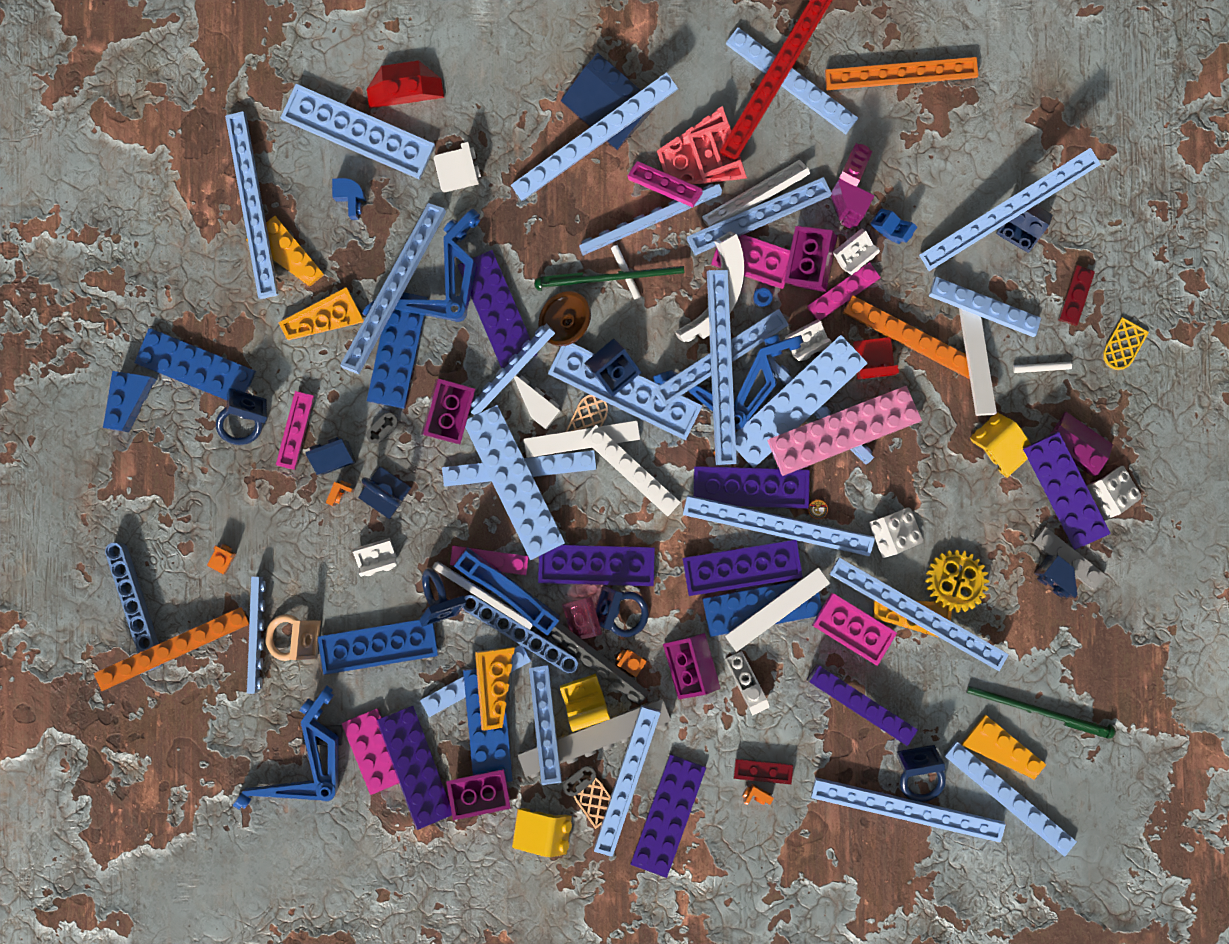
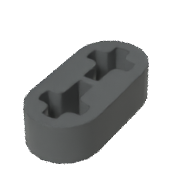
M391 413L382 415L368 429L366 434L368 441L373 444L383 442L398 426L397 417ZM393 417V426L387 425L385 428H383V426L386 424L385 419H391ZM380 429H382V431L378 435L380 438L378 440H372L371 438L373 437V435L371 433L373 431L378 432Z
M592 766L582 767L565 781L563 786L564 792L569 796L579 794L595 780V769ZM584 770L592 772V779L585 778L582 781L580 778L583 777ZM576 781H578L579 784L575 787V792L573 790L569 791L567 789L569 787V782L571 784H574Z

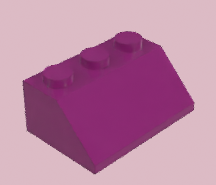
M840 178L831 192V199L838 220L842 221L841 224L848 228L857 227L875 196Z
M795 226L784 282L805 289L826 292L837 235L833 230Z
M436 379L421 435L460 445L475 389Z
M1064 412L1049 435L1059 431L1076 466L1090 476L1098 475L1109 459L1113 444L1069 413Z
M705 633L663 644L678 700L707 695L721 689Z
M504 770L446 781L453 820L513 808Z

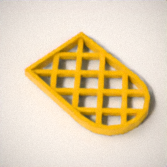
M1122 317L1104 348L1103 359L1105 363L1115 370L1129 367L1149 332ZM1125 322L1131 325V327L1126 328ZM1122 323L1123 329L1118 330L1119 326ZM1133 328L1135 335L1129 337L1127 330ZM1137 329L1144 333L1138 334ZM1124 331L1126 338L1120 339L1118 332ZM1114 335H1116L1117 340L1112 341ZM1144 335V337L1142 338V340H1141V342H1140L1139 336ZM1136 337L1138 344L1131 346L1130 339ZM1127 340L1129 347L1122 348L1121 341ZM1118 342L1120 349L1113 351L1112 344ZM1109 346L1111 352L1106 353L1107 348ZM1137 347L1134 353L1132 348ZM1130 349L1131 356L1125 357L1123 350ZM1120 351L1122 358L1116 360L1114 353ZM1112 354L1113 361L1108 362L1106 355ZM1131 358L1130 362L1127 364L1126 359ZM1123 360L1125 366L1118 368L1117 362Z

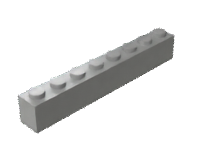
M662 697L643 704V706L660 710V716L656 725L658 729L668 726V722L671 719ZM641 705L612 716L609 720L558 737L560 764L566 761L567 764L573 763L578 760L577 757L584 754L585 757L591 756L596 753L597 749L602 747L603 750L612 748L614 743L620 740L621 743L630 741ZM534 746L519 752L518 758L525 776H531V778L539 776L538 747Z

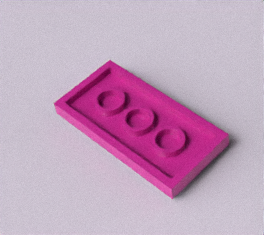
M746 235L739 236L738 239L744 259V276L783 289L790 250ZM716 248L711 265L721 268L720 256Z
M832 592L812 624L813 627L878 666L897 635V632Z
M379 708L341 723L370 795L399 784L376 721L382 718Z

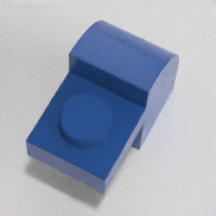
M332 179L333 199L336 202L348 201V216L351 220H359V214H362V204L359 201H366L363 190L351 179Z
M880 209L870 223L880 234L897 244L901 242L907 243L917 229L913 222L901 220L893 211Z

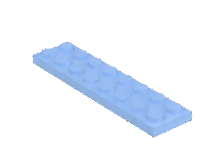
M295 84L280 117L283 121L419 180L435 148V144L298 84Z
M840 335L757 412L743 428L735 433L736 450L755 468L772 452L767 441L768 439L798 428L867 364L866 360Z
M573 343L561 346L548 375L686 441L702 405L679 396L663 406L653 389L660 385L640 375L611 397L584 364L594 353Z
M498 405L467 419L465 428L529 559L532 560L564 544V539Z

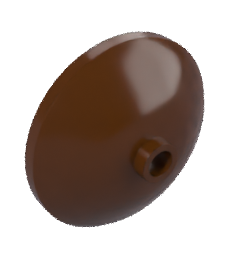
M572 291L561 292L549 299L542 308L538 321L539 327H544L547 323L555 332L547 342L554 346H567L579 340L590 324V305L582 295Z

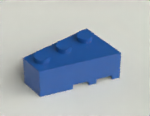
M112 371L103 428L129 432L140 413L139 410L142 404L148 398V393L157 379L149 376Z

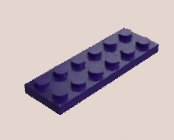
M491 250L472 258L476 263V270L470 296L501 368H505L509 364L510 358L514 354H518L522 350L523 344L528 340L531 341L494 253ZM460 263L457 266L463 278L465 264Z
M1059 431L1023 447L1074 550L1111 534Z
M694 467L693 496L741 507L809 508V470H797L782 476L780 469Z
M797 540L682 558L688 596L803 578Z
M560 545L539 556L538 583L654 586L655 548Z
M414 706L377 719L378 727L416 830L452 816L448 798Z
M669 754L631 860V865L665 878L668 877L706 771L705 766Z

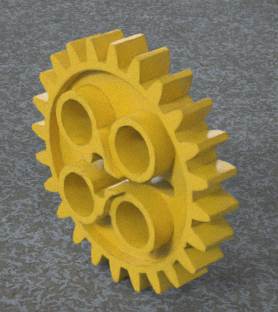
M949 550L946 552V556L941 553L939 555L940 559L935 558L933 560L935 564L931 563L929 565L931 570L926 572V575L930 576V578H927L925 582L931 584L926 589L933 591L930 597L936 596L937 599L934 603L936 604L941 601V608L947 605L949 612L954 607L956 613L960 612L961 607L964 612L968 611V606L971 609L975 608V603L979 605L981 603L980 598L986 597L983 592L989 590L988 587L984 586V584L989 582V580L984 579L988 572H982L985 566H978L980 559L973 561V554L966 557V551H963L961 555H959L958 550H955L953 554ZM959 565L962 566V570H961L960 574H959ZM946 566H951L954 570V573H949L946 569ZM965 571L971 572L972 579L966 577ZM959 575L958 582H960V584L956 586L957 581L954 579ZM942 583L949 586V592L943 590ZM961 589H965L968 592V597H964L961 594Z

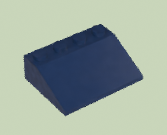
M597 53L582 70L561 99V102L589 127H592L642 90ZM655 107L611 137L607 142L618 151Z

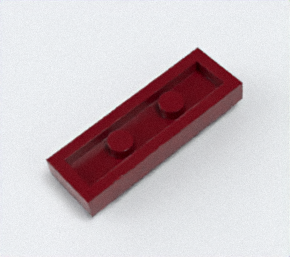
M1078 265L1075 266L1058 317L1059 321L1074 326L1078 325L1095 271Z
M735 758L733 779L792 785L793 764Z

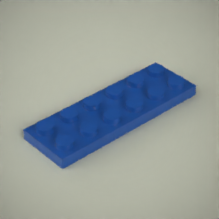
M403 292L399 300H428L429 298ZM394 309L380 336L367 402L405 409L425 315Z
M151 328L148 329L134 362L224 400H227L229 388L247 393L256 373L255 370Z
M800 580L702 599L709 636L728 634ZM819 592L775 624L816 617L822 609Z
M419 620L318 636L323 675L439 656L434 623L422 627Z
M477 668L463 669L473 776L504 770L507 782H512L506 708L502 728L482 730Z

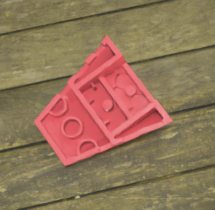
M723 106L710 116L708 115L694 127L686 130L684 134L657 150L664 173L692 185L747 178L741 156L735 162L719 153L732 131Z

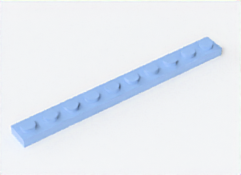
M666 72L511 184L521 201L527 199L677 91L678 88L669 74Z
M242 111L226 115L225 117L259 299L277 296L279 292L247 116Z
M1089 148L919 255L929 271L1098 167L1101 165L1092 149Z
M430 203L425 207L340 364L342 368L360 374L446 214L444 208Z
M728 270L707 271L715 461L716 465L736 464Z
M687 495L683 509V515L866 556H870L875 540L874 536L691 495Z
M841 558L837 559L829 573L834 578L997 671H1000L1009 655Z
M817 777L811 792V798L1000 843L1006 826L1003 821Z

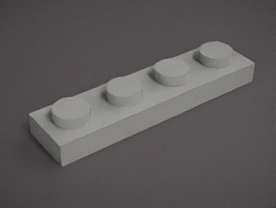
M1043 527L1032 541L1046 554L1059 555L1072 565L1075 577L1091 590H1095L1106 576L1046 527Z

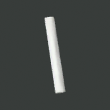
M618 245L613 246L611 250L621 271L628 272V266ZM625 279L634 300L640 298L641 295L634 279Z
M1071 361L1013 365L1014 373L1072 369Z

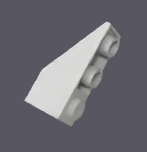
M515 375L514 380L531 418L547 430L561 413L558 409L559 405L552 399L550 401L546 400L543 397L545 394L537 387L532 389L528 385L530 382L522 375L517 377Z
M740 651L726 658L725 661L752 716L769 708L767 698L743 652Z

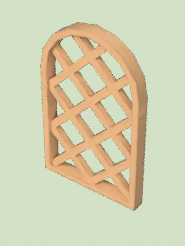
M592 395L582 398L577 405V409L566 432L569 431L571 424L574 427V430L571 431L587 429V427L592 425L594 427L598 423H601L600 426H602L608 413L607 403L604 402L606 408L600 410L598 403L604 401H596V398ZM593 397L594 403L588 404L586 399ZM584 401L586 405L580 407L581 403ZM596 404L598 411L591 413L589 407ZM587 408L589 414L582 417L580 410ZM578 411L580 418L574 419ZM606 411L603 418L601 412ZM599 413L601 420L594 422L592 415ZM590 417L592 423L585 425L583 419ZM581 420L583 427L576 428L574 422Z
M585 775L580 779L591 778V775ZM595 778L592 785L587 786L592 787L591 794L583 793L584 790L577 794L581 795L580 802L576 795L574 796L576 803L595 829L602 825V822L597 824L598 818L604 819V816L599 815L600 809L607 810V807L600 806L601 800L610 801L611 798L597 778ZM595 780L600 784V786L594 785ZM576 781L575 784H574V787H573V791H574V792H575V787H576V785L579 784L578 781ZM594 788L601 789L600 796L593 795ZM603 790L605 791L608 797L602 796ZM583 796L590 797L589 804L582 803ZM592 797L599 798L598 805L591 804ZM582 805L588 806L587 812L585 811ZM590 807L598 808L597 815L589 814ZM590 816H591V817H596L595 824H594V822L592 821V819L590 818Z

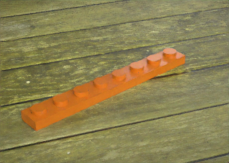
M977 57L825 70L826 90L978 77Z
M853 295L851 296L843 314L970 379L966 354Z
M242 607L93 674L101 691H104L249 625V622Z

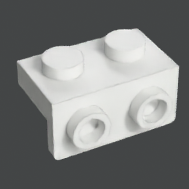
M860 229L834 250L833 254L841 268L852 275L869 260L873 259L880 250L873 245L866 230Z
M819 319L785 336V339L802 335L804 342L800 344L801 348L791 351L793 357L798 361L807 360L812 354L824 351L832 343L827 337Z
M390 538L353 548L360 576H371L378 571H388L397 566V556Z

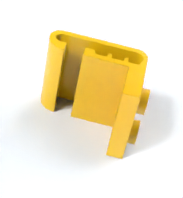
M998 412L990 417L970 437L974 444L985 450L994 464L999 465V472L1006 478L1028 459L1023 447L1031 443L1016 422Z
M596 674L560 685L572 732L610 719L606 701Z
M518 808L512 848L544 857L566 855L569 848L568 841L572 828V816L567 814L555 816L539 811L533 813L530 812V809Z

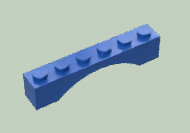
M467 547L455 562L454 567L496 593L547 636L559 622L560 615Z

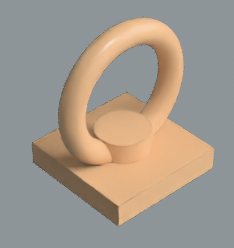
M289 614L275 617L269 623L265 635L269 652L275 658L283 661L317 659L321 621L299 620ZM282 622L293 624L291 647L288 653L280 652L273 642L274 630Z

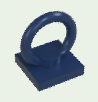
M229 388L227 392V407L219 413L215 423L218 435L224 441L233 445H246L256 440L261 434L263 423L265 424L267 419V399ZM229 414L237 415L243 419L254 420L255 428L246 437H233L224 430V420Z
M379 466L371 479L367 477L362 478V484L365 488L358 498L388 519H391L412 487Z
M427 568L423 571L422 586L430 606L419 620L421 626L424 627L457 616L467 603L465 597L461 596L447 600L445 588L438 573L432 568ZM430 577L436 586L439 600H435L432 594Z
M602 586L591 622L604 629L611 630L618 636L631 637L641 632L646 626L649 618V608L644 598L638 593L632 591L619 592ZM624 599L636 601L641 608L640 621L631 629H621L614 622L620 611V601Z
M935 745L897 751V758L903 769L900 778V788L903 794L910 800L927 802L936 798L945 787L946 776L944 772L945 764ZM936 772L938 783L931 792L916 794L909 789V777Z

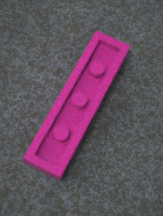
M855 143L839 178L857 187L873 151L864 144Z
M638 161L627 175L628 180L690 207H694L703 194L701 188Z
M869 262L809 304L807 308L816 320H822L849 301L852 295L856 296L881 277Z
M295 391L276 462L277 466L296 470L315 396Z
M452 547L450 565L455 564L466 549L465 547ZM470 548L501 572L527 575L528 556Z

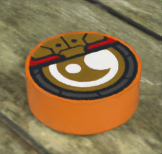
M815 500L809 504L808 513L812 518L822 519L826 516L828 507L825 502Z

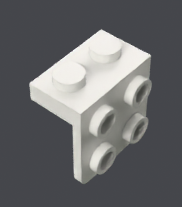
M468 142L461 144L462 149L434 156L437 175L443 192L479 184L477 178L481 177L478 165L474 166L473 159H476L474 147L470 148Z
M1124 466L1118 467L1104 478L1087 485L1104 520L1123 513L1141 499L1139 490Z
M909 507L869 522L882 558L901 553L923 543L922 535L913 512Z

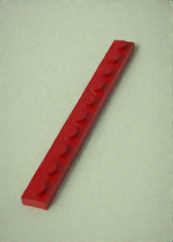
M833 0L809 1L719 153L735 162L737 161Z

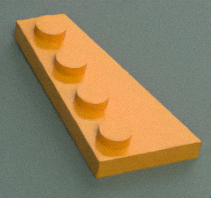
M276 216L266 222L272 259L308 286L313 285L324 273Z
M344 288L278 323L287 340H292L363 323L364 319L348 288Z
M874 600L873 618L938 637ZM916 601L951 621L952 610L949 612L947 605L941 608L942 602L935 604L933 601Z
M514 647L475 652L481 729L484 731L503 727L506 708L505 699L509 689L508 680L512 669L511 661L512 654L514 655Z
M985 714L961 743V745L1034 780L1046 766L1043 761Z

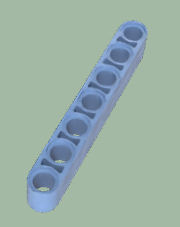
M110 543L105 549V554L137 653H140L158 645L159 642L129 550L124 543ZM116 546H118L120 549V554L118 556L114 554V548ZM122 564L126 567L124 574H121L119 570ZM127 583H130L132 586L130 593L125 589ZM133 601L138 604L136 611L131 608ZM139 619H141L144 622V627L142 629L138 628L137 622ZM145 637L150 641L148 648L143 644ZM161 664V665H159V666H157V667H155V668H152V669H150V670L157 669V668L161 667L163 664Z
M476 595L465 596L466 601L468 598H473L476 601V606L473 609L468 608L466 604L463 607L472 616L562 671L572 673L577 669L578 659L573 654L532 629L529 630ZM485 608H489L492 611L490 619H486L482 615ZM501 618L508 620V628L503 629L499 626ZM518 628L525 631V637L522 639L517 638L515 635V631ZM535 638L540 639L542 642V646L539 649H535L531 645L532 640ZM551 648L558 651V657L555 659L548 656V650ZM566 659L574 660L575 666L572 669L565 667L564 661Z

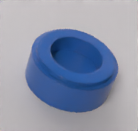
M764 287L757 289L753 295V301L759 307L768 306L773 298L771 291Z

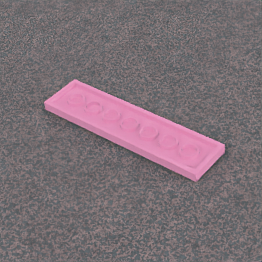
M904 386L770 438L767 441L780 472L784 476L919 423L922 420L907 386Z

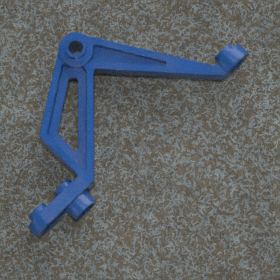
M475 209L468 211L459 222L452 219L444 227V231L447 233L444 236L446 299L399 300L395 310L455 322H461L466 318L476 263L456 243L461 242L466 237L467 231L470 228L476 227L480 222V214ZM455 257L465 264L460 296H456ZM374 301L369 303L363 310L365 317L369 313Z
M779 334L764 339L766 346L761 347L734 402V420L736 416L740 418V421L735 420V429H741L745 426L777 384L768 355L771 354V357L782 354L784 349L789 348L792 351L801 348L800 344L804 342L802 335L782 341ZM760 369H762L766 384L750 405L746 407L744 402ZM669 370L654 375L653 379L656 384L659 383L661 385L678 373ZM696 385L688 390L713 411L712 392L700 385Z
M326 685L315 702L308 698L299 710L305 715L301 721V726L314 780L245 788L233 804L238 810L241 807L245 809L252 800L249 796L330 801L334 798L338 791V736L316 721L323 712L320 709L324 703L328 705L334 696L331 693L333 691L331 687ZM316 736L328 744V775L323 774Z

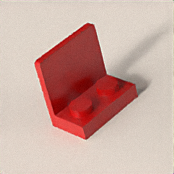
M890 337L853 342V348L867 362L856 373L857 380L893 376L899 373L898 365H894Z

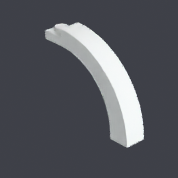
M730 231L714 240L719 252L721 270H728L729 311L731 313L743 284L744 259L738 236ZM707 308L698 318L675 331L677 337L683 342L693 340L696 335L703 339L709 336V309Z

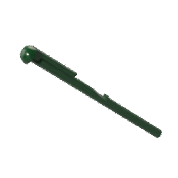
M684 266L628 272L618 271L617 274L583 276V273L540 276L535 279L534 286L538 291H542V287L683 274L685 271Z
M968 686L966 690L968 694L1019 708L1028 713H1031V711L1036 712L1040 715L1065 722L1064 726L1106 739H1111L1116 734V729L1111 724L1105 727Z

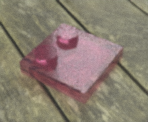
M592 596L562 604L569 630L581 639H586L602 634Z

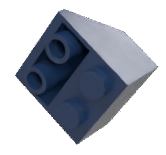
M1035 205L1001 226L996 234L1029 253L1049 227L1053 214Z
M339 437L328 440L326 445L317 444L309 447L310 451L305 452L318 476L356 463L349 441L342 438L339 439Z
M1047 555L1034 572L1038 576L1037 580L1045 586L1047 584L1053 588L1052 592L1061 598H1076L1078 594L1074 567L1059 555Z

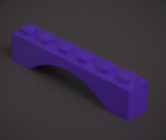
M817 664L807 678L808 682L906 746L909 745L918 731Z

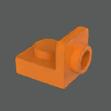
M343 480L340 483L334 482L326 504L336 506L337 503L340 504L344 493H341L342 490L353 493L355 489L350 488L351 484Z
M225 544L221 546L215 545L213 548L215 551L207 566L222 574H226L236 554L232 552L231 547Z
M628 648L626 651L622 650L616 658L619 661L617 666L637 677L647 662Z
M753 783L750 787L747 786L742 794V797H744L743 802L746 805L749 804L753 796H755L754 800L763 805L765 802L771 805L774 799L772 794Z

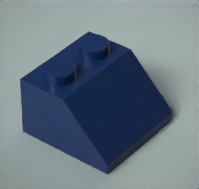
M614 338L584 363L611 397L641 374V371L629 354Z

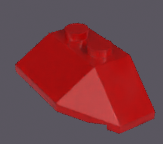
M419 60L381 66L367 88L370 109L444 98L442 79Z

